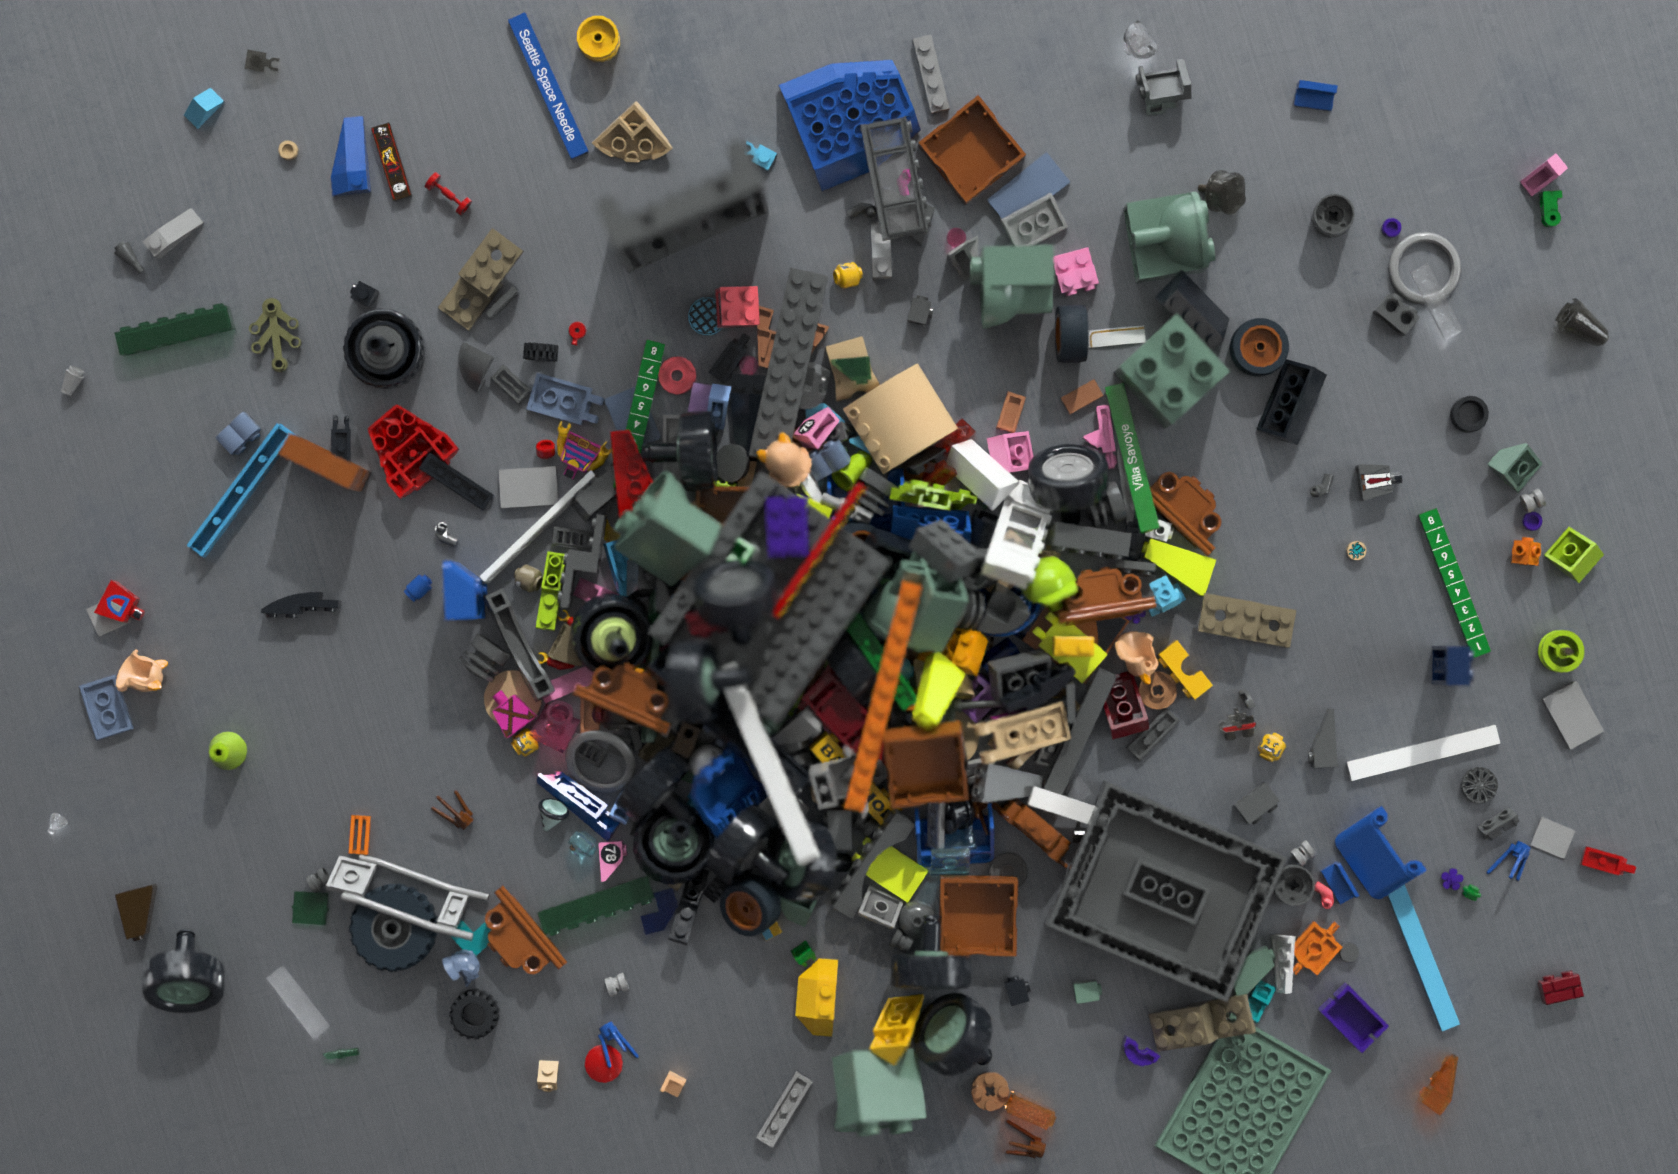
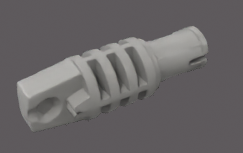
M824 492L820 503L838 512L845 502V498H835ZM858 504L849 518L856 522L869 524L873 513Z

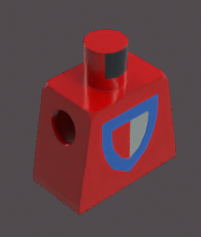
M111 580L94 613L127 623L130 617L140 621L145 611L136 607L140 600L139 597L118 581Z

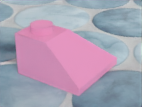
M1029 431L987 438L990 456L1007 472L1028 470L1029 463L1034 457Z

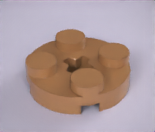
M1155 671L1150 675L1151 683L1149 685L1145 684L1142 680L1140 681L1138 690L1143 704L1147 707L1158 710L1169 707L1176 699V683L1169 674ZM1160 685L1163 693L1161 695H1154L1153 687Z
M996 1072L979 1074L971 1086V1095L974 1103L979 1108L988 1111H994L1004 1106L1010 1093L1006 1079ZM993 1086L995 1094L987 1096L986 1087L992 1088Z

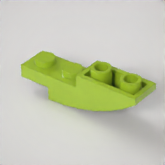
M547 551L536 629L555 631L560 609L558 594L563 589V584L560 583L562 572H565L563 553Z

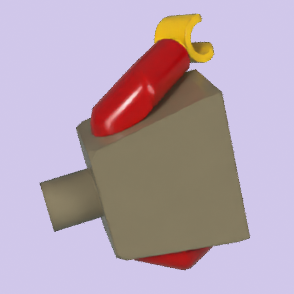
M562 610L567 614L566 618L561 619L558 616V619L562 622H567V624L563 623L548 654L545 652L538 653L544 656L543 661L538 660L540 664L547 663L548 666L558 670L573 669L575 666L580 667L582 665L573 649L570 638L571 623L574 617H570L569 612L566 610Z

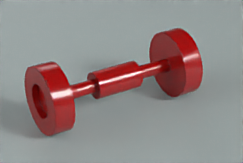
M437 172L432 174L424 187L429 191L434 186L439 188L445 197L459 205L456 213L460 216L463 215L472 204V200L467 197L461 202L448 188H443L438 184L441 175Z

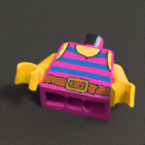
M561 421L558 426L557 451L558 456L561 458L560 461L568 464L563 475L573 480L578 470L587 473V471H594L601 467L612 452L611 448L610 450L606 448L607 442L599 446L569 431L571 428L570 423L567 428H564L562 426L563 421Z

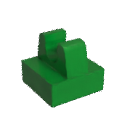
M806 940L791 950L793 957L799 965L807 967V960L810 958L813 961L816 960L815 953Z

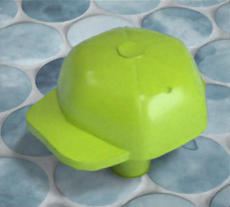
M1054 556L1040 558L1037 568L1032 570L1035 571L1032 583L1028 582L1026 589L1021 588L1022 594L1028 600L1048 606L1050 611L1060 610L1063 607L1061 600L1075 594L1078 590L1075 583L1076 578L1071 569L1062 560Z

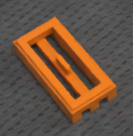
M351 815L348 854H369L371 816ZM356 819H359V820H358L357 849L355 850V849H354L355 825H356ZM363 820H366L364 850H361Z

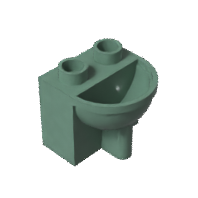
M1197 191L1130 202L1124 206L1123 212L1136 284L1172 278L1181 269L1187 275L1202 273L1209 267L1210 261H1215L1214 243L1212 238H1208L1206 223H1209L1207 203L1205 200H1200Z
M1053 245L983 247L979 257H971L970 285H980L982 329H990V327L1004 324L1016 314L1052 313V287L1054 285Z
M664 471L650 484L636 503L633 511L629 512L627 510L619 518L614 530L621 535L614 549L670 586H673L709 555L722 525L689 504L681 484L674 478L673 474Z
M913 551L909 561L902 562L894 580L884 583L871 594L863 606V615L868 625L887 640L902 581L921 585L922 588L906 647L920 653L927 650L942 653L968 603V598L962 579L949 583Z
M914 1048L906 1049L895 1066L874 1054L871 1050L851 1051L832 1058L838 1104L835 1117L836 1123H834L835 1132H857L858 1137L880 1134V1129L889 1128L890 1135L913 1132L912 1122L926 1118L919 1058Z

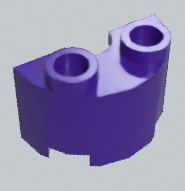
M1124 1035L1122 1048L1127 1058L1133 1064L1141 1067L1156 1063L1160 1058L1158 1053L1147 1047L1139 1050V1044Z

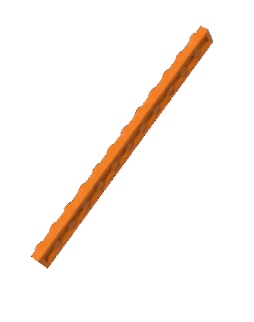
M906 581L901 583L844 803V808L859 812L864 811L922 588L918 584Z

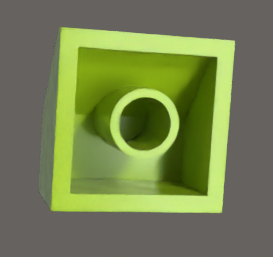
M1568 527L1544 556L1565 575L1580 583L1604 554L1595 542Z

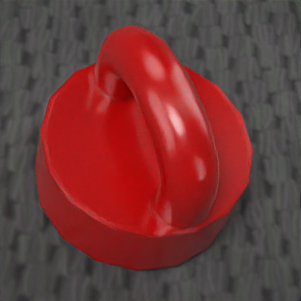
M541 440L536 444L537 456L541 459L552 458L555 455L554 442L551 440Z

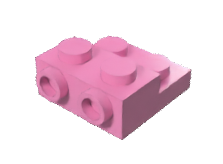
M1088 247L1054 256V272L1061 295L1066 294L1067 297L1077 294V290L1084 289L1085 292L1096 289L1095 285H1098L1099 281Z

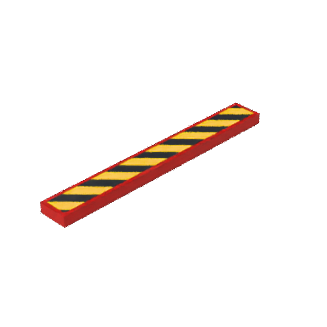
M860 483L855 485L776 604L774 611L771 613L773 616L782 619L868 488Z

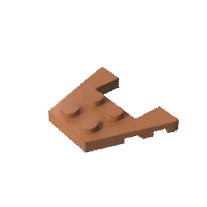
M759 306L760 325L757 326L758 365L768 369L776 335L775 331L769 330L774 310ZM818 323L811 354L827 333L829 326Z

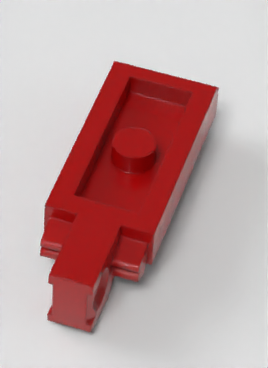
M1585 846L1580 865L1622 876L1624 871L1635 874L1636 866L1626 864L1627 859L1622 856Z

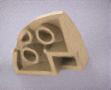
M637 101L592 142L604 154L624 159L625 162L654 160L673 149L662 131Z

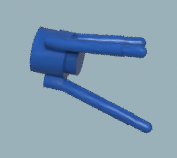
M1517 841L1515 845L1511 843L1508 850L1487 870V874H1490L1513 852L1512 856L1517 858L1509 878H1513L1520 864L1516 880L1519 881L1526 860L1530 855L1531 847L1520 841Z
M612 1021L599 1028L601 1034L598 1037L602 1044L608 1068H611V1062L605 1039L608 1042L615 1039L624 1052L627 1050L626 1046L635 1058L639 1057Z

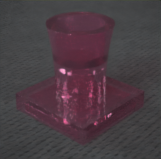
M554 701L550 705L546 703L529 736L564 753L580 720L573 717V709L568 703L564 701Z

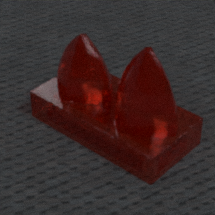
M963 418L956 424L957 430L941 439L935 445L936 447L946 449L943 454L947 458L952 445L967 441L976 432Z
M941 460L935 463L934 471L924 473L922 482L929 483L928 487H933V484L945 486L957 475V471L949 466L946 461Z

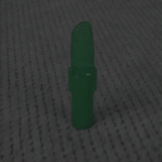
M359 1048L337 1049V1051L326 1052L322 1055L326 1059H342L359 1055L360 1052Z

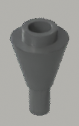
M122 241L114 248L116 250L114 254L131 265L138 274L145 270L137 261L129 241L127 243Z

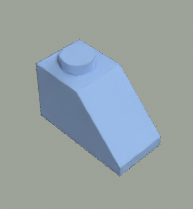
M712 383L707 411L712 412L716 427L724 430L731 386Z

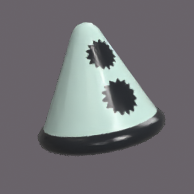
M545 798L538 804L544 831H549L569 816L567 806L559 800Z

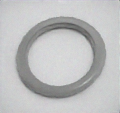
M1421 232L1409 235L1395 247L1391 254L1389 262L1391 282L1402 297L1413 303L1433 304L1448 297L1459 282L1461 274L1459 255L1454 246L1438 234ZM1419 242L1435 243L1446 251L1451 261L1452 271L1448 283L1440 291L1430 295H1421L1410 291L1404 286L1399 276L1398 265L1403 252L1411 245Z
M600 730L586 731L575 736L567 746L565 756L567 768L574 779L585 788L600 793H612L626 787L634 777L636 764L633 753L623 740L609 732ZM598 739L611 743L618 748L626 760L624 776L611 784L597 783L584 776L575 763V752L581 743L587 740Z

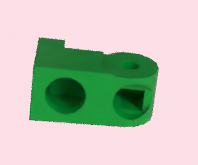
M1562 190L1539 193L1541 222L1547 228L1554 227L1561 221L1557 200L1563 198Z

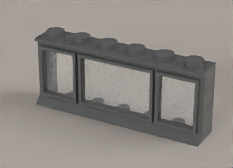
M906 116L860 125L882 241L928 233V227H931L929 215L925 216L924 208H927L926 197L921 195V189H924L922 177L918 178L917 175L920 166L918 159H914L913 152L916 151L915 141L910 139L909 133L913 132L911 121H907Z

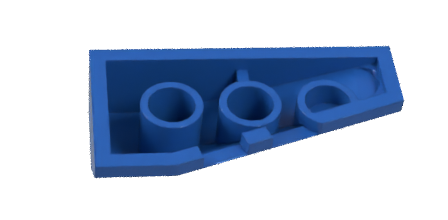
M363 116L343 119L331 174L333 196L371 192Z

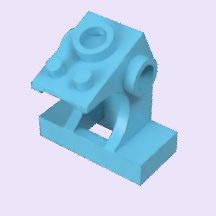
M1167 576L1149 584L1157 608L1148 609L1151 617L1163 613L1186 600L1179 584L1171 585Z

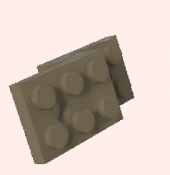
M492 228L458 273L460 276L459 280L438 308L470 331L503 287L501 282L524 251ZM500 250L502 252L501 259L493 260L491 257L492 252ZM462 299L470 301L469 308L461 309L460 302Z
M1204 593L1197 631L1290 648L1296 610ZM1218 610H1222L1225 613V619L1222 621H1218L1215 618V613ZM1272 620H1276L1279 624V628L1276 631L1269 629V623Z
M1247 994L1230 996L1227 1001L1220 998L1194 1002L1185 1008L1148 1014L1157 1052L1207 1045L1219 1038L1256 1032ZM1229 1012L1235 1013L1236 1021H1232L1229 1018ZM1169 1025L1175 1028V1034H1171L1168 1031Z

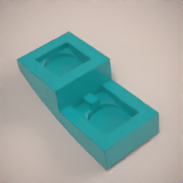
M1262 980L1253 988L1248 997L1254 1023L1259 1022L1276 990L1275 987Z

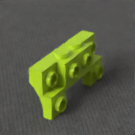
M912 480L911 483L903 482V486L900 485L899 489L892 487L889 498L949 511L961 510L966 505L976 504L977 496L970 495L971 491L959 489L958 493L944 490L943 485L933 484V487H928L929 483Z

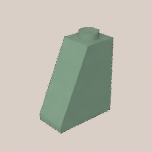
M1266 946L1247 953L1233 986L1235 996L1248 994L1275 966L1273 960H1276L1272 949L1268 950Z

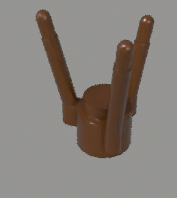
M457 790L454 791V794L465 812L461 810L457 813L440 796H436V799L455 817L453 819L435 807H431V810L453 823L457 828L461 827L464 830L474 820L471 817L473 813L468 809Z
M995 801L990 802L1007 820L1010 819ZM972 802L976 818H980L985 835H989L981 811L987 808L988 802Z
M1007 1120V1124L1034 1141H1030L1028 1146L1010 1141L1009 1145L1025 1149L1027 1152L1007 1150L1006 1153L1042 1158L1046 1148V1143L1041 1142L1042 1138L1034 1136L1010 1120Z

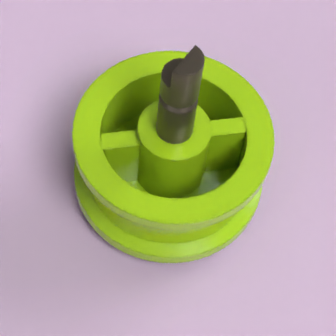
M1551 631L1541 639L1538 646V657L1541 663L1547 669L1554 672H1570L1576 669L1584 658L1583 642L1579 636L1571 631Z

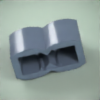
M242 412L216 436V439L231 455H239L246 449L245 445L248 441L253 442L260 436L259 431L261 428L246 412Z
M830 440L823 445V449L818 451L814 449L809 452V458L812 459V468L810 470L816 481L825 478L850 463L851 458L839 440L835 442Z

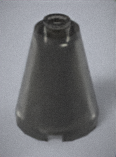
M1573 298L1574 302L1571 304L1567 302L1555 319L1558 323L1557 327L1553 326L1554 331L1597 347L1604 345L1609 339V331L1579 299Z

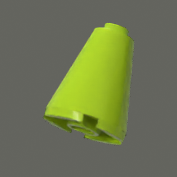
M222 732L211 740L208 753L210 760L216 767L223 770H232L239 767L246 759L247 746L238 734Z

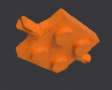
M1312 921L1295 940L1294 955L1298 962L1293 967L1294 974L1297 975L1305 967L1318 975L1343 948L1333 936L1340 927L1336 922H1333L1326 930Z

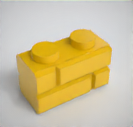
M1053 636L1052 655L1094 657V637Z

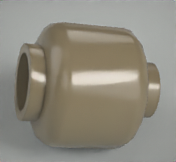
M523 565L521 568L516 569L514 578L515 585L518 588L529 593L540 589L543 580L540 570L530 565Z

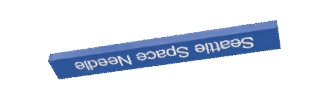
M524 12L509 19V24L571 160L588 153L587 146L526 13Z

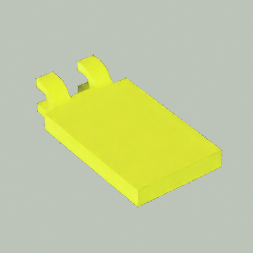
M1049 612L1044 618L1052 624L1050 629L1045 633L1036 626L1032 631L1033 634L1042 640L1038 646L1059 664L1068 662L1075 669L1074 677L1083 683L1108 654L1094 643V657L1053 656V636L1086 635L1075 625L1066 626V623L1059 624V619L1052 612Z
M865 837L862 844L870 843L872 839ZM890 846L876 857L866 872V876L908 903L929 870L893 846ZM855 852L852 860L859 859L861 855Z

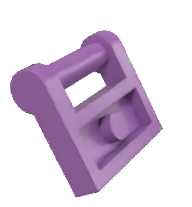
M978 672V675L974 676L975 679L972 681L973 689L975 690L979 684L984 688L972 701L994 700L991 697L990 682ZM992 708L961 710L977 724Z

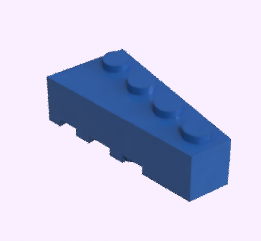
M893 506L890 524L891 533L912 540L917 529L943 520L957 534H960L966 542L970 543L969 511L961 510L949 511L934 508Z

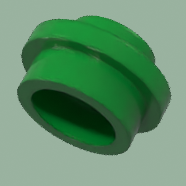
M1469 884V886L1463 887L1464 891L1462 894L1470 900L1476 901L1482 895L1479 892L1480 889L1474 885Z

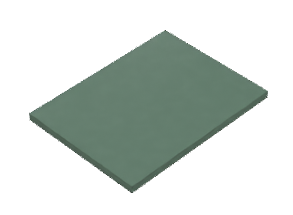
M1231 1012L1229 1018L1232 1021H1236V1015ZM1256 1026V1032L1252 1034L1219 1038L1210 1047L1155 1143V1147L1202 1174H1273L1331 1070Z

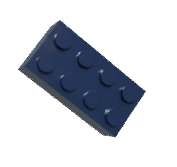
M1432 646V684L1470 686V682H1473V670H1470L1471 662L1474 660V652L1471 651V647Z

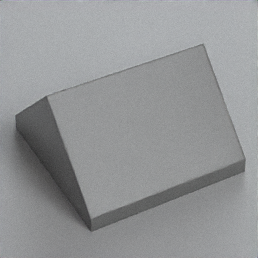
M869 885L857 915L893 930L904 900Z

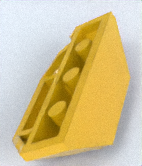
M819 958L798 977L795 1016L812 1035L832 1037L838 960Z

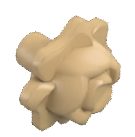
M1046 546V549L1041 551V554H1038V556L1042 558L1050 556L1060 558V553L1050 550V546Z

